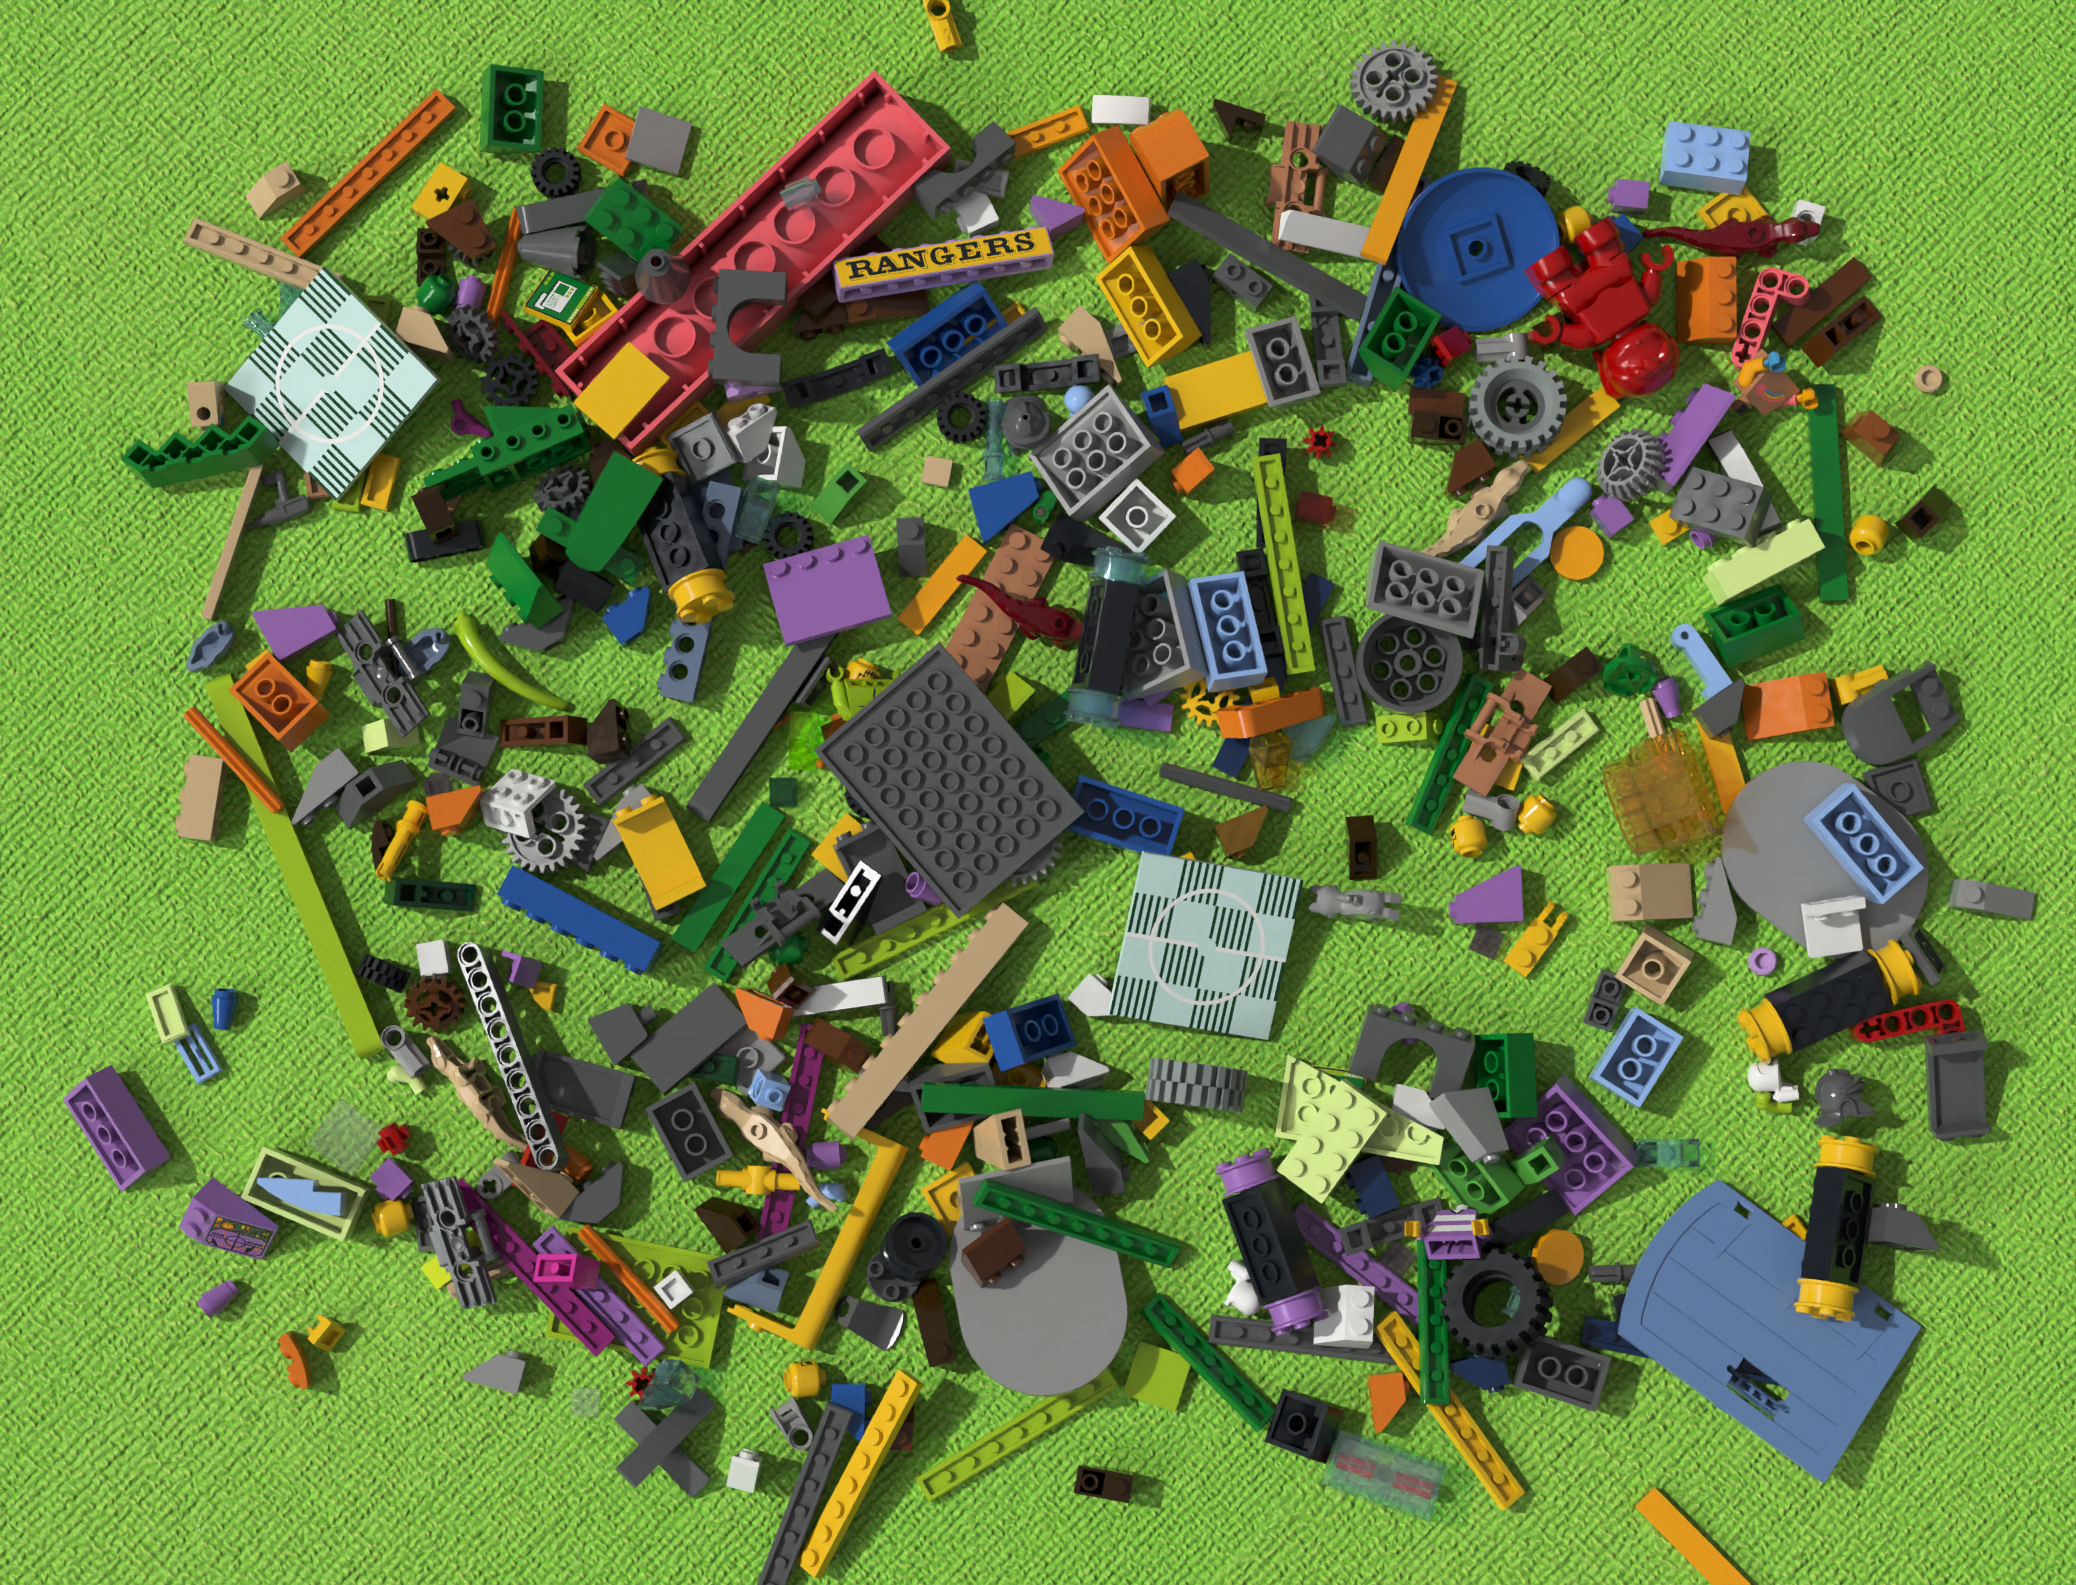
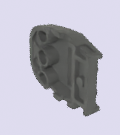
M1925 661L1922 668L1914 671L1905 669L1887 680L1881 679L1874 683V688L1865 695L1860 694L1849 703L1842 715L1841 728L1853 755L1858 760L1867 764L1882 765L1906 757L1931 745L1960 719L1935 670V664ZM1910 686L1930 728L1925 735L1911 742L1890 698Z

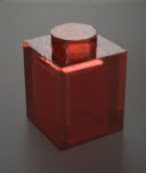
M1301 491L1298 497L1294 522L1326 528L1328 521L1333 522L1336 506L1332 505L1333 497Z

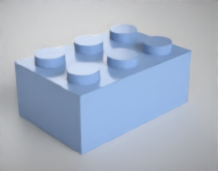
M1669 121L1663 135L1659 184L1740 195L1747 181L1751 132Z
M1631 1008L1589 1074L1588 1079L1632 1107L1640 1108L1684 1037L1639 1008Z

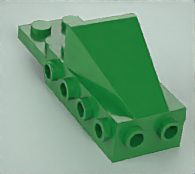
M572 404L562 408L483 407V410L495 436L492 438H482L475 445L471 446L472 458L459 459L453 466L444 470H433L427 477L422 479L426 487L437 485L445 502L485 485L488 486L492 494L590 452L592 449L587 437L591 433L581 410L575 412ZM577 438L574 443L570 442V440ZM550 449L551 452L548 453V454H545L544 451ZM520 461H525L524 464H518Z

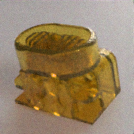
M1669 727L1665 729L1666 733L1644 739L1643 742L1633 746L1629 754L1605 763L1602 768L1605 789L1617 822L1628 846L1636 855L1642 856L1663 847L1679 850L1686 849L1723 834L1688 737L1683 730Z

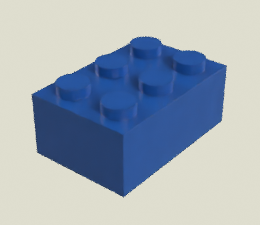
M1059 993L983 1018L1000 1071L1077 1046Z

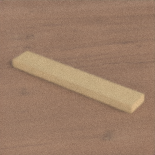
M194 218L183 240L185 245L301 290H305L323 268L198 218ZM333 271L342 281L344 280L342 274Z
M264 464L250 468L201 613L202 617L212 622L215 620L246 528L245 525L248 523L262 481L261 477L266 469Z

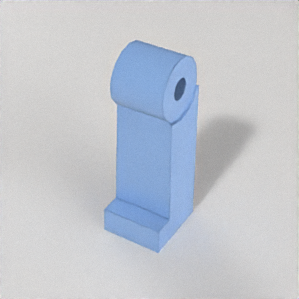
M1681 624L1674 629L1670 636V642L1675 649L1683 652L1706 686L1700 692L1705 701H1708L1733 683L1703 639L1691 625Z

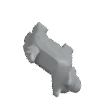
M1313 885L1309 888L1315 894L1314 903L1309 904L1307 908L1311 912L1320 913L1328 918H1334L1336 914L1340 913L1349 918L1370 922H1379V918L1389 921H1398L1400 911L1385 908L1384 904H1401V894L1366 889L1341 892L1335 885Z

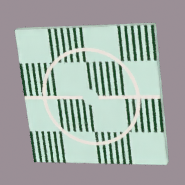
M324 266L224 389L255 420L266 426L280 446L335 501H339L441 379L329 267Z
M1142 851L1107 1012L1111 1015L1268 1040L1304 880L1292 876Z

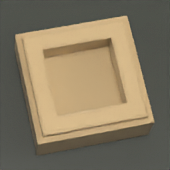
M926 455L921 483L948 488L953 460Z

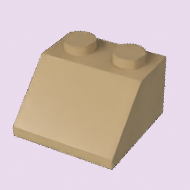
M415 305L412 306V309L403 307L395 334L413 352L455 364L456 357L433 316L428 314V310Z
M1646 924L1615 977L1663 1006L1691 963L1694 952L1649 924Z

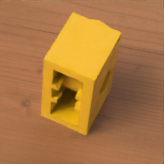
M440 162L411 208L417 215L425 220H429L460 205L461 202H466L472 192L470 188L472 184L467 177ZM440 195H443V196L448 195V196H449V199H448V200H445V199L440 200V199H439V196H440Z

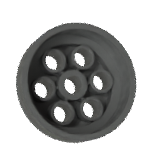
M1388 614L1377 619L1369 627L1359 643L1356 655L1357 676L1365 693L1381 708L1401 715L1427 712L1440 705L1457 686L1463 666L1462 650L1456 634ZM1410 631L1417 632L1421 637V642L1417 645L1410 644L1407 640V633ZM1384 638L1391 639L1394 643V650L1391 652L1384 651L1380 646V641ZM1433 650L1439 653L1440 662L1438 664L1428 662L1426 658L1428 651ZM1405 657L1410 658L1414 663L1413 670H1403L1400 666V660ZM1379 664L1385 666L1388 671L1387 677H1376L1373 672L1374 666ZM1429 677L1433 681V689L1429 691L1422 689L1419 684L1420 678ZM1395 684H1402L1406 687L1407 695L1400 698L1393 693V686Z

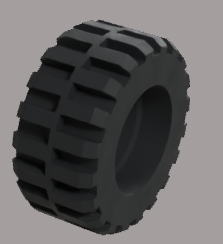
M1492 1248L1491 1253L1482 1249L1480 1258L1462 1259L1464 1264L1460 1268L1457 1265L1451 1270L1454 1274L1452 1279L1446 1278L1443 1285L1447 1289V1293L1441 1294L1440 1302L1445 1306L1441 1312L1443 1319L1447 1322L1448 1330L1464 1347L1477 1356L1482 1355L1485 1359L1494 1360L1495 1357H1498L1501 1361L1510 1360L1511 1354L1518 1358L1525 1355L1523 1349L1529 1346L1533 1349L1538 1345L1535 1341L1539 1335L1545 1336L1548 1330L1544 1325L1546 1322L1551 1323L1553 1314L1549 1311V1308L1553 1307V1298L1549 1295L1551 1290L1543 1275L1524 1256L1520 1257L1511 1250L1504 1252L1501 1248ZM1500 1281H1508L1515 1284L1520 1291V1304L1515 1315L1507 1323L1498 1327L1488 1328L1481 1326L1475 1319L1474 1306L1482 1290Z

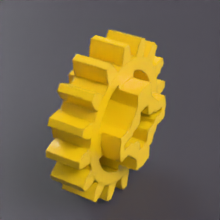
M1205 677L1190 685L1183 686L1182 688L1187 693L1180 695V699L1186 700V703L1181 707L1182 710H1190L1187 718L1191 719L1195 716L1197 718L1196 725L1198 726L1202 720L1206 721L1207 728L1211 727L1212 721H1215L1219 726L1216 710L1220 709L1219 703L1221 699L1228 697L1226 707L1235 706L1232 703L1240 699V696L1233 695V692L1238 689L1235 688L1209 692L1211 695L1218 694L1213 701L1214 704H1210L1209 701H1201L1205 697L1206 691H1208ZM1199 684L1201 690L1199 695L1191 699L1193 688ZM1204 708L1209 711L1210 716L1204 715L1196 709Z

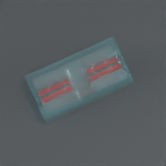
M1338 1430L1320 1485L1424 1521H1429L1433 1514L1447 1466L1343 1430Z

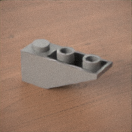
M337 748L316 765L291 821L293 825L297 827L303 825L306 827L317 818V812L322 808L327 810L336 804L339 800L337 796L344 792L347 784L362 774L344 750Z
M1714 857L1705 866L1704 878H1707L1705 889H1701L1699 893L1698 905H1701L1699 916L1696 915L1694 917L1692 931L1695 932L1694 939L1729 946L1732 945L1737 915L1722 860L1720 857Z

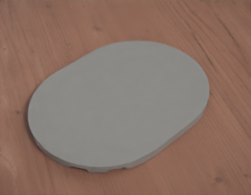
M1812 761L1787 762L1759 773L1739 791L1732 801L1722 827L1721 847L1723 866L1726 869L1731 886L1747 906L1792 940L1807 949L1801 903L1852 895L1865 897L1866 908L1858 909L1862 943L1865 951L1868 949L1873 951L1887 946V941L1890 939L1898 941L1905 931L1914 924L1923 907L1928 888V862L1923 844L1911 823L1900 812L1855 778L1834 766ZM1843 783L1855 784L1924 867L1884 904L1872 903L1803 821V818ZM1855 952L1829 955L1827 957L1842 959Z
M1073 1186V1207L1105 1217L1098 1205L1088 1195ZM960 1216L951 1239L949 1264L960 1329L967 1350L973 1360L996 1383L1029 1396H1059L1078 1390L1091 1383L1115 1358L1126 1330L1127 1301L1117 1252L1023 1221L1014 1220L1013 1225L1027 1248L1026 1255L1024 1256L1025 1261L1014 1270L1009 1267L1002 1272L1003 1277L990 1287L986 1284L981 1288L961 1263L962 1249L996 1224L988 1225L986 1230L980 1232H971L970 1229L963 1230Z

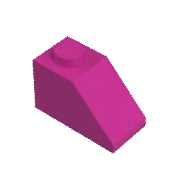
M538 1254L533 1282L573 1289H596L601 1261L579 1254Z

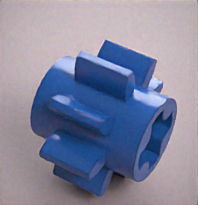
M1422 354L1420 359L1416 360L1409 374L1410 377L1415 378L1413 385L1421 389L1425 387L1429 390L1437 385L1442 379L1444 368L1437 366L1440 360L1433 356L1427 357Z

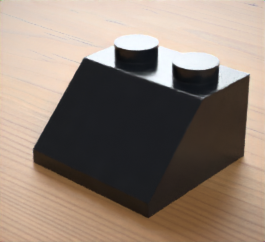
M1282 1389L1264 1442L1326 1464L1344 1410Z

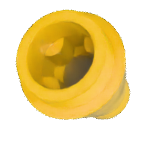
M310 659V664L306 666L307 691L317 701H322L334 672L331 670L332 663Z

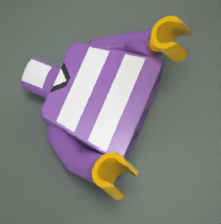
M1464 1204L1458 1205L1455 1210L1438 1211L1434 1219L1424 1227H1421L1422 1222L1405 1221L1404 1226L1405 1237L1413 1236L1414 1239L1425 1243L1428 1260L1480 1258L1481 1241L1488 1242L1493 1237L1488 1219H1479L1477 1211Z

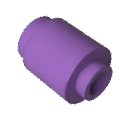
M467 275L466 279H460L457 295L453 303L455 309L469 304L471 308L478 305L479 309H481L487 287L482 284L483 280L481 278Z
M913 872L908 876L905 889L911 897L932 906L942 902V899L919 873Z
M839 1140L813 1143V1146H806L808 1167L815 1168V1171L842 1168V1162H847L846 1146H840Z

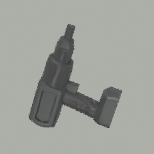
M283 469L261 477L264 486L269 488L277 487L279 499L274 500L277 507L267 510L264 515L255 518L252 523L245 526L248 530L253 527L260 528L266 525L273 526L284 521L289 522L312 513L313 506L304 494L292 499L290 498L286 474Z

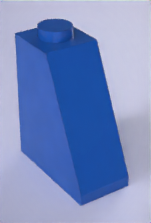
M1032 471L968 489L983 544L991 543L1011 523L1017 521L1038 503V494L1043 493L1039 477L1033 478Z

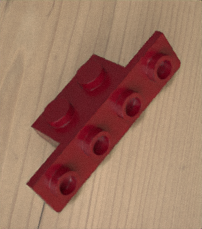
M505 310L501 311L500 314L504 318L501 324L510 335L513 333L518 335L521 341L517 344L527 356L531 353L538 361L534 366L543 377L549 375L555 382L551 387L560 399L564 396L570 402L575 399L555 372L573 352L553 326L541 319L523 333Z

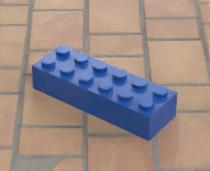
M512 865L497 895L503 898L502 904L519 912L521 908L527 910L528 912L525 916L544 924L546 921L552 923L550 929L563 936L569 937L570 933L577 936L575 942L588 949L593 950L595 946L602 949L599 954L617 963L619 959L625 961L624 968L638 975H642L643 972L651 973L666 945Z

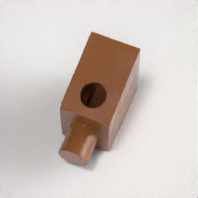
M1871 410L1857 413L1840 433L1843 438L1879 467L1898 446L1901 434Z

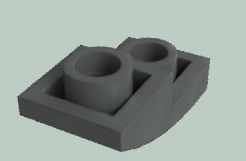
M1604 968L1600 969L1583 1019V1023L1608 1032L1618 1011V1004L1626 985L1615 977V972Z

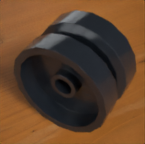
M923 1212L907 1213L900 1216L885 1234L880 1246L881 1260L886 1270L895 1278L905 1282H918L929 1277L943 1260L948 1248L947 1234L943 1226L933 1216Z

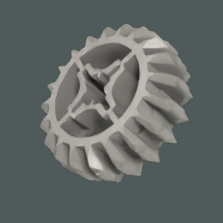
M1635 428L1631 431L1623 430L1621 436H1614L1612 443L1607 442L1608 448L1606 451H1600L1603 457L1596 461L1600 466L1595 471L1598 475L1597 482L1605 493L1616 500L1620 499L1630 502L1632 499L1638 501L1640 495H1648L1649 488H1655L1654 483L1657 479H1662L1659 474L1666 469L1662 464L1667 459L1664 455L1665 448L1657 437L1646 430Z

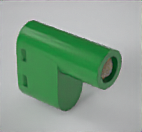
M1045 491L1033 510V521L1037 526L1047 525L1056 507L1057 498L1052 491Z

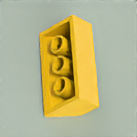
M1150 245L1128 247L1095 277L1147 368H1151L1183 352L1202 336Z

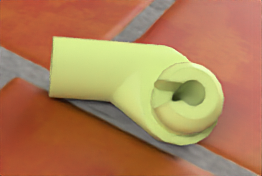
M400 1064L393 1065L387 1072V1078L390 1082L396 1083L400 1081L409 1083L415 1095L428 1089L421 1076L412 1079Z

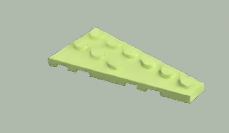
M1288 1054L1275 1137L1298 1141L1340 1081ZM1380 1103L1391 1112L1362 1152L1440 1165L1445 1137Z

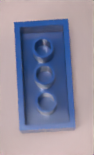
M1079 775L1073 797L1085 812L1066 827L1065 831L1142 855V851L1164 855L1171 854L1185 811L1184 808Z

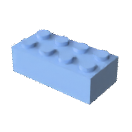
M1244 571L1190 579L1187 587L1209 673L1205 677L1208 692L1262 685L1268 671Z
M1843 783L1803 818V821L1872 903L1884 904L1924 869L1855 784Z

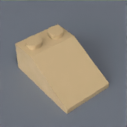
M1689 863L1618 865L1606 868L1610 923L1693 918Z

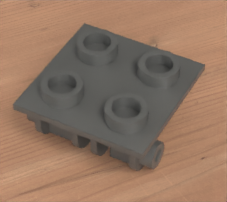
M449 716L435 749L432 748L428 755L430 760L427 767L471 786H478L499 737L487 732L484 738L457 733L458 720Z

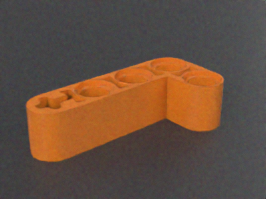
M1322 687L1299 690L1282 695L1280 698L1261 701L1251 705L1228 706L1216 710L1222 738L1254 737L1327 715Z

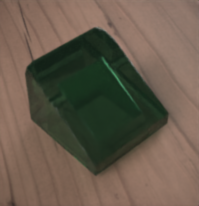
M769 778L770 806L797 807L798 779Z

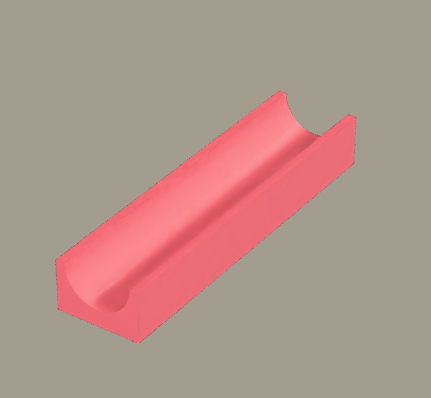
M874 70L679 253L687 262L691 276L690 284L682 298L673 303L661 305L648 300L639 291L555 370L562 383L579 397L629 341L668 375L671 380L618 437L634 458L642 455L646 449L653 447L660 441L658 437L696 400L701 402L719 385L714 383L713 376L708 375L709 359H714V348H710L711 331H716V321H712V305L717 304L718 294L713 292L714 277H719V269L786 272L787 274L786 306L749 305L739 310L731 321L729 329L731 341L739 349L753 353L801 307L797 304V298L833 269L834 260L848 257L874 234L878 235L914 201L912 198L914 183L932 169L944 172L952 165L951 147Z

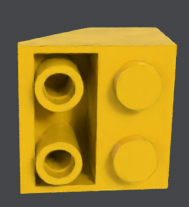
M986 1011L956 1014L946 1026L931 1056L944 1063L989 1062L990 1064L994 1051L983 1018L992 1014Z

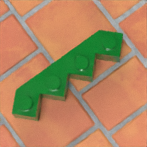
M248 415L231 435L212 423L192 443L175 431L158 451L138 439L121 460L135 477L151 488L262 465L280 444L266 426Z

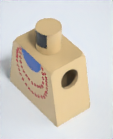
M187 382L191 426L201 427V435L212 423L216 426L227 425L226 390L224 389L226 382ZM208 409L211 413L209 419L206 416V412L208 411Z

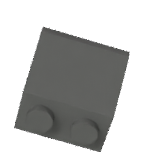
M1338 104L1313 147L1312 152L1338 178L1362 185L1388 138L1375 124Z

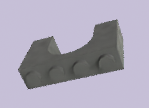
M719 269V277H714L713 292L718 294L717 304L712 305V321H716V331H711L710 348H714V359H709L708 375L713 376L712 379L715 384L781 387L782 356L777 354L749 353L739 349L731 341L729 329L735 314L746 306L753 304L786 306L788 286L786 272Z
M1383 1004L1367 1005L1350 1057L1349 1074L1375 1081L1384 1053L1388 1047L1403 1038H1417L1428 1043L1437 1055V1061L1428 1085V1096L1436 1099L1445 1092L1460 1091L1475 1047V1035L1465 1028L1456 1027L1452 1029L1446 1027L1437 1020L1430 1019L1425 1021L1418 1019L1415 1014L1410 1012H1402L1401 1014L1391 1011L1388 1006Z

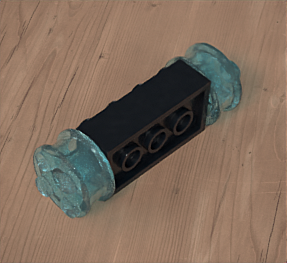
M1106 546V548L1098 547L1097 550L1091 552L1095 559L1092 573L1087 574V578L1094 581H1090L1072 684L1071 688H1067V692L1070 693L1068 709L1063 711L1062 715L1067 716V722L1076 724H1091L1092 722V727L1117 729V725L1123 724L1119 720L1122 703L1127 701L1126 698L1117 695H1119V691L1123 689L1125 683V675L1123 674L1124 663H1127L1130 655V648L1127 646L1129 636L1133 634L1135 628V621L1133 620L1134 609L1137 608L1140 600V594L1137 591L1138 588H1147L1144 578L1146 567L1151 565V561L1147 559L1148 554L1141 552L1122 553L1121 548Z

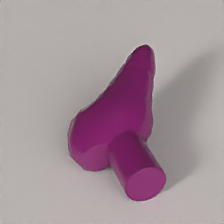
M461 399L451 402L456 415L451 421V430L455 434H472L485 438L493 437V433L472 414L466 413Z

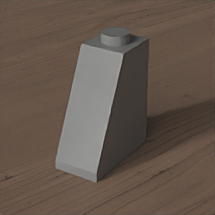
M1489 1087L1445 1092L1429 1103L1433 1112L1472 1163L1484 1161V1164L1495 1163L1501 1159L1500 1155L1509 1150Z

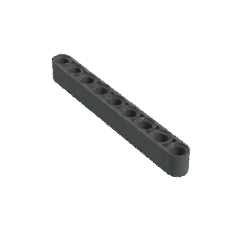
M840 632L794 645L686 806L687 809L708 823L712 821L773 732L774 724L781 720Z
M472 942L464 943L458 949V961L537 1166L543 1170L562 1171L568 1165L569 1155L492 954L484 945ZM477 950V958L472 962V953ZM486 974L487 983L482 987L481 979ZM496 1000L497 1006L492 1012L490 1006L492 1001ZM505 1025L506 1034L501 1037L500 1029ZM515 1050L516 1058L511 1063L510 1054ZM524 1075L526 1078V1083L524 1087L521 1088L519 1085L520 1078ZM534 1100L536 1107L534 1112L530 1113L529 1105ZM544 1126L545 1136L540 1139L539 1130ZM554 1152L555 1161L552 1165H550L548 1160L550 1153Z

